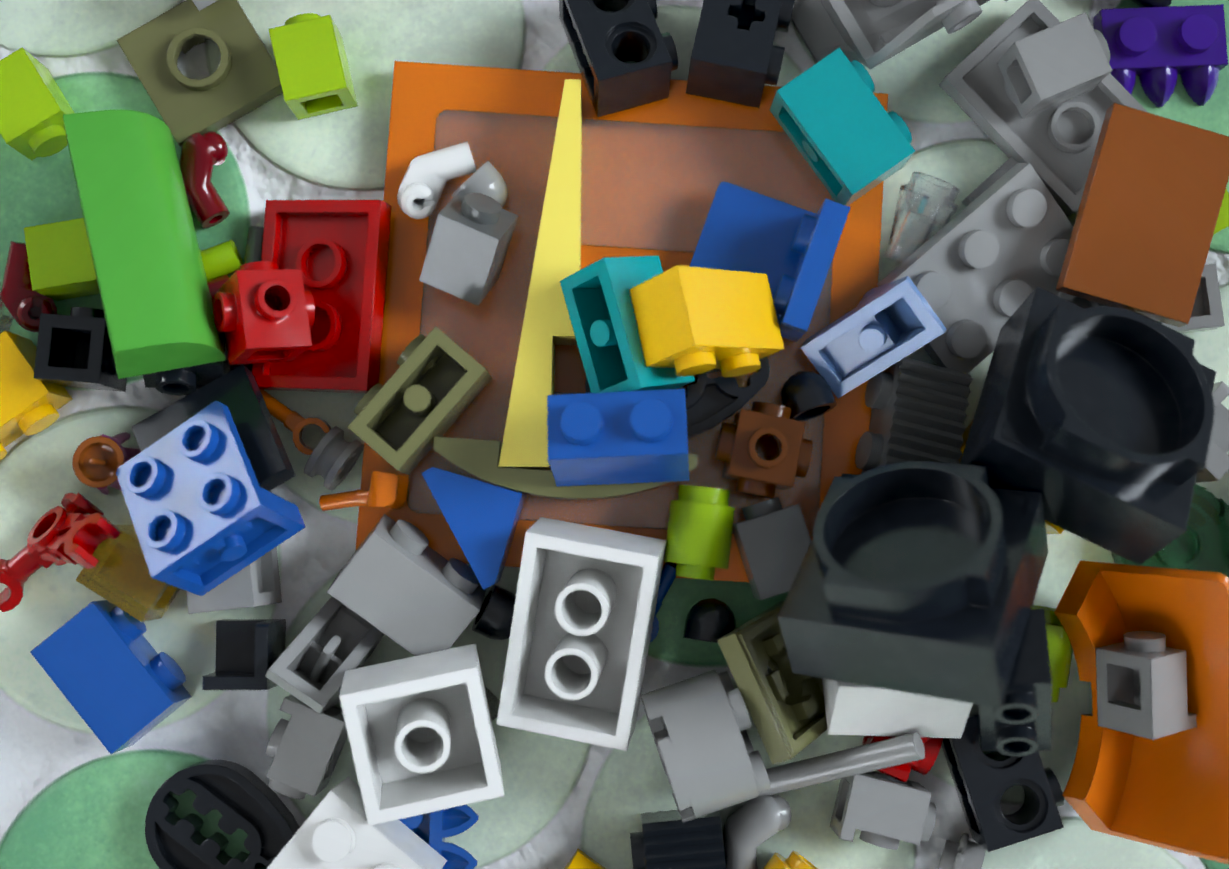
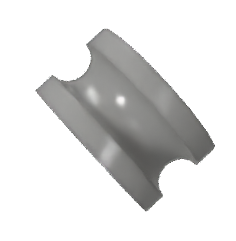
M337 426L332 428L318 443L304 468V473L310 477L321 475L325 480L324 486L331 491L349 474L364 447V444L356 439L352 442H347L343 437L344 431Z

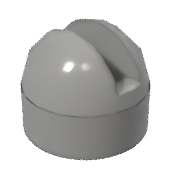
M487 161L451 195L454 197L459 191L467 194H484L498 201L503 207L508 198V190L502 175Z

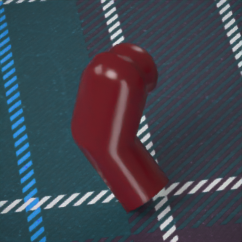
M213 131L206 132L203 135L200 133L190 135L182 144L179 160L189 206L203 228L219 224L230 214L211 182L213 165L223 164L228 155L225 140L221 135Z
M11 241L1 288V300L22 328L31 332H39L41 313L57 314V307L52 298L32 290L26 243Z

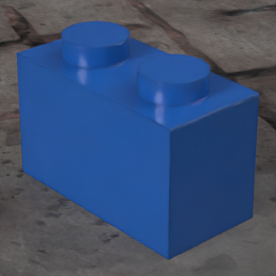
M685 389L547 395L548 462L557 487L690 481Z
M115 599L91 602L30 651L110 754L135 744L192 697L182 685L186 681V677L180 666L168 654L164 652L158 654L143 636L147 628L141 617L128 604L124 602L118 604Z

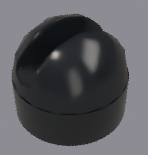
M799 371L792 375L785 382L780 394L781 405L792 409L790 419L802 422L823 415L837 405L828 383L822 376L813 371Z
M494 584L483 600L480 612L474 620L472 631L494 640L510 638L516 595Z
M715 598L700 600L692 606L687 614L683 638L718 643V639L736 629V620L732 610L726 603Z

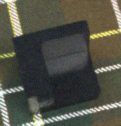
M286 619L217 620L216 668L214 673L203 676L202 690H268L277 686V684L265 676L268 669L285 651Z

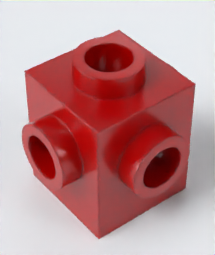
M273 261L246 263L241 265L223 284L219 292L215 294L213 301L214 323L218 332H225L229 365L292 362L312 346L310 328H312L315 320V304L312 293L309 290H304L302 269H279L278 263Z

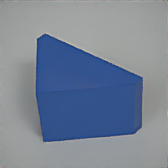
M435 467L422 472V476L483 590L498 583L501 580L526 495Z

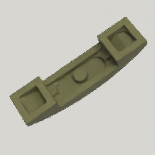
M434 436L433 450L454 465L497 486L538 497L562 500L610 499L637 494L669 483L651 482L557 487L552 471L498 467L502 448L501 441ZM689 454V472L697 468L698 454Z

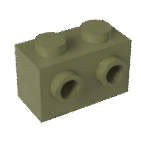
M436 326L427 337L420 334L405 348L397 360V364L400 366L399 369L384 386L378 383L362 397L354 409V413L357 416L348 426L353 433L397 471L408 475L433 448L434 436L442 437L493 379L480 363Z

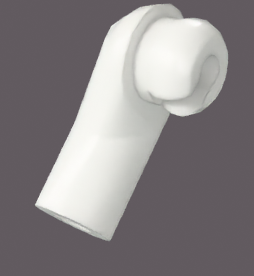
M468 141L419 155L412 159L397 194L398 205L406 215L414 219H424L430 216L438 204L447 180L477 171Z

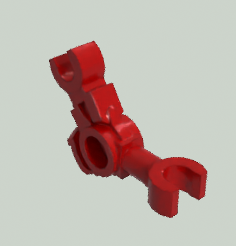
M79 492L77 495L74 493L65 494L61 501L63 507L57 506L52 508L33 526L27 538V546L10 560L0 559V583L8 586L0 593V610L6 612L20 604L23 597L24 583L42 566L47 569L53 563L58 566L66 563L74 565L78 563L85 569L94 568L99 562L93 556L94 551L104 540L108 538L117 539L121 534L120 529L103 516V511Z

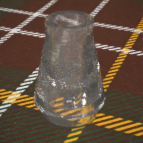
M913 172L908 184L900 185L889 243L883 256L898 264L907 259L951 220L959 209V206L954 202L960 190L937 177L921 172Z

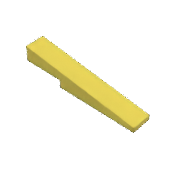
M565 79L498 467L551 470L548 462L547 395H554L555 345H578L560 281L581 270V79Z

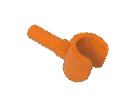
M261 389L260 391L269 413L293 433L295 447L300 452L311 455L314 449L308 447L302 440L304 428L307 425L315 424L320 426L325 433H328L331 430L330 425L320 418L311 417L305 419L296 411L290 410L265 390Z
M372 471L369 491L357 489L355 491L320 496L319 504L323 511L355 506H372L393 510L401 509L406 503L409 477L394 473Z

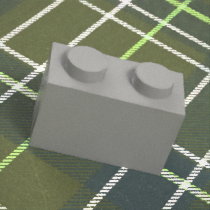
M384 514L338 573L327 593L414 656L450 649L480 612L487 589L483 590L474 571L467 564L455 558H451L448 561L428 546L429 541L427 537L413 524L405 520H397L395 522Z

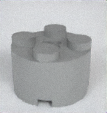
M715 670L640 695L665 774L674 792L672 793L683 823L757 798L760 792L771 789L761 755L758 750L754 751L745 730L752 727L746 705L739 689H734L727 671L717 674Z

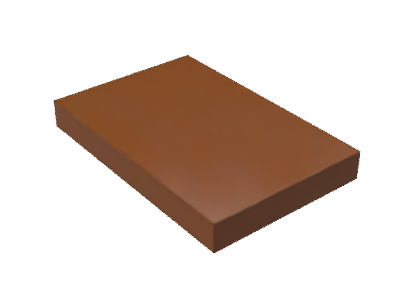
M1112 104L1106 110L1056 291L1109 307L1127 309L1176 327L1189 324L1229 179V136L1121 104Z

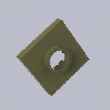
M185 0L117 40L181 148L183 142L193 133L203 135L209 131L217 132L283 93L277 65L238 0H218L200 11L192 0ZM204 39L213 40L218 45L221 53L220 64L217 70L209 77L203 79H190L182 75L177 66L181 51L186 54L194 46L206 43Z
M784 601L776 603L717 640L772 765L792 759L827 730L822 678L792 672L778 620V615ZM768 666L773 672L768 673Z

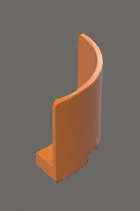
M1080 561L1054 613L1062 623L1073 648L1079 680L1091 682L1092 714H1081L1076 756L1062 796L1091 830L1229 865V578L1222 573L1211 571ZM1154 631L1166 635V647L1186 650L1188 712L1197 715V727L1152 740L1098 726L1096 648L1124 642V633Z

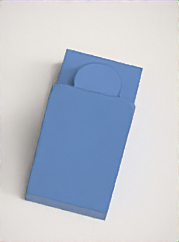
M906 276L866 292L857 307L806 339L801 349L828 383L836 397L840 398L944 334L946 327L910 277Z

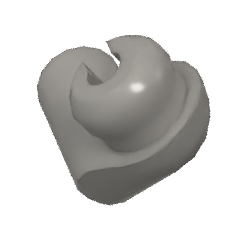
M779 795L758 796L748 800L728 817L724 832L726 869H756L757 847L778 831L787 828L791 821V808L785 798Z

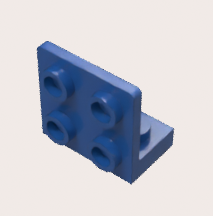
M723 181L716 190L690 267L767 274L781 336L797 342L809 328L851 207L825 199L817 213H813Z
M214 401L122 464L116 471V476L151 578L201 597L306 527L297 505L259 486L229 408L219 401Z

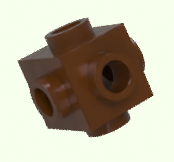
M755 401L751 411L740 409L734 415L732 424L722 422L715 460L725 462L722 478L736 480V492L774 499L776 489L786 490L793 488L795 477H806L812 455L813 441L803 439L806 422L790 419L792 409L777 404ZM770 436L778 443V455L774 460H763L757 455L755 445L759 437Z

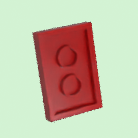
M266 200L261 261L276 262L279 269H302L304 290H309L314 299L315 320L312 328H310L312 346L294 361L253 363L252 373L259 389L367 393L373 386L379 383L392 210L390 204L383 200Z

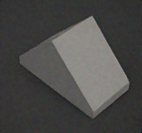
M332 596L268 669L265 677L321 714L339 703L345 671L363 667L385 634Z

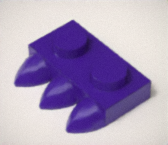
M1224 4L1101 9L1093 17V28L1103 34L1109 46V64L1112 68L1110 74L1130 94L1133 92L1136 76H1139L1144 93L1158 108L1163 107L1173 94L1178 74H1180L1182 84L1191 99L1199 106H1204L1215 91L1219 80V71L1228 65Z

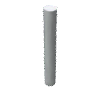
M914 732L769 768L766 771L771 789L760 792L759 796L774 795L921 760L925 757L924 744L920 735Z

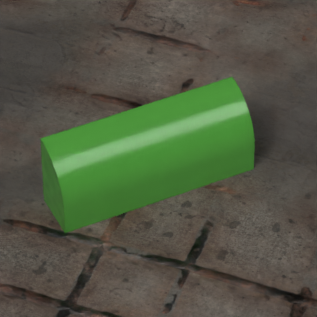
M112 109L63 115L68 150L118 379L225 361L226 356L222 339L214 323L213 302L170 128L159 118L134 110Z

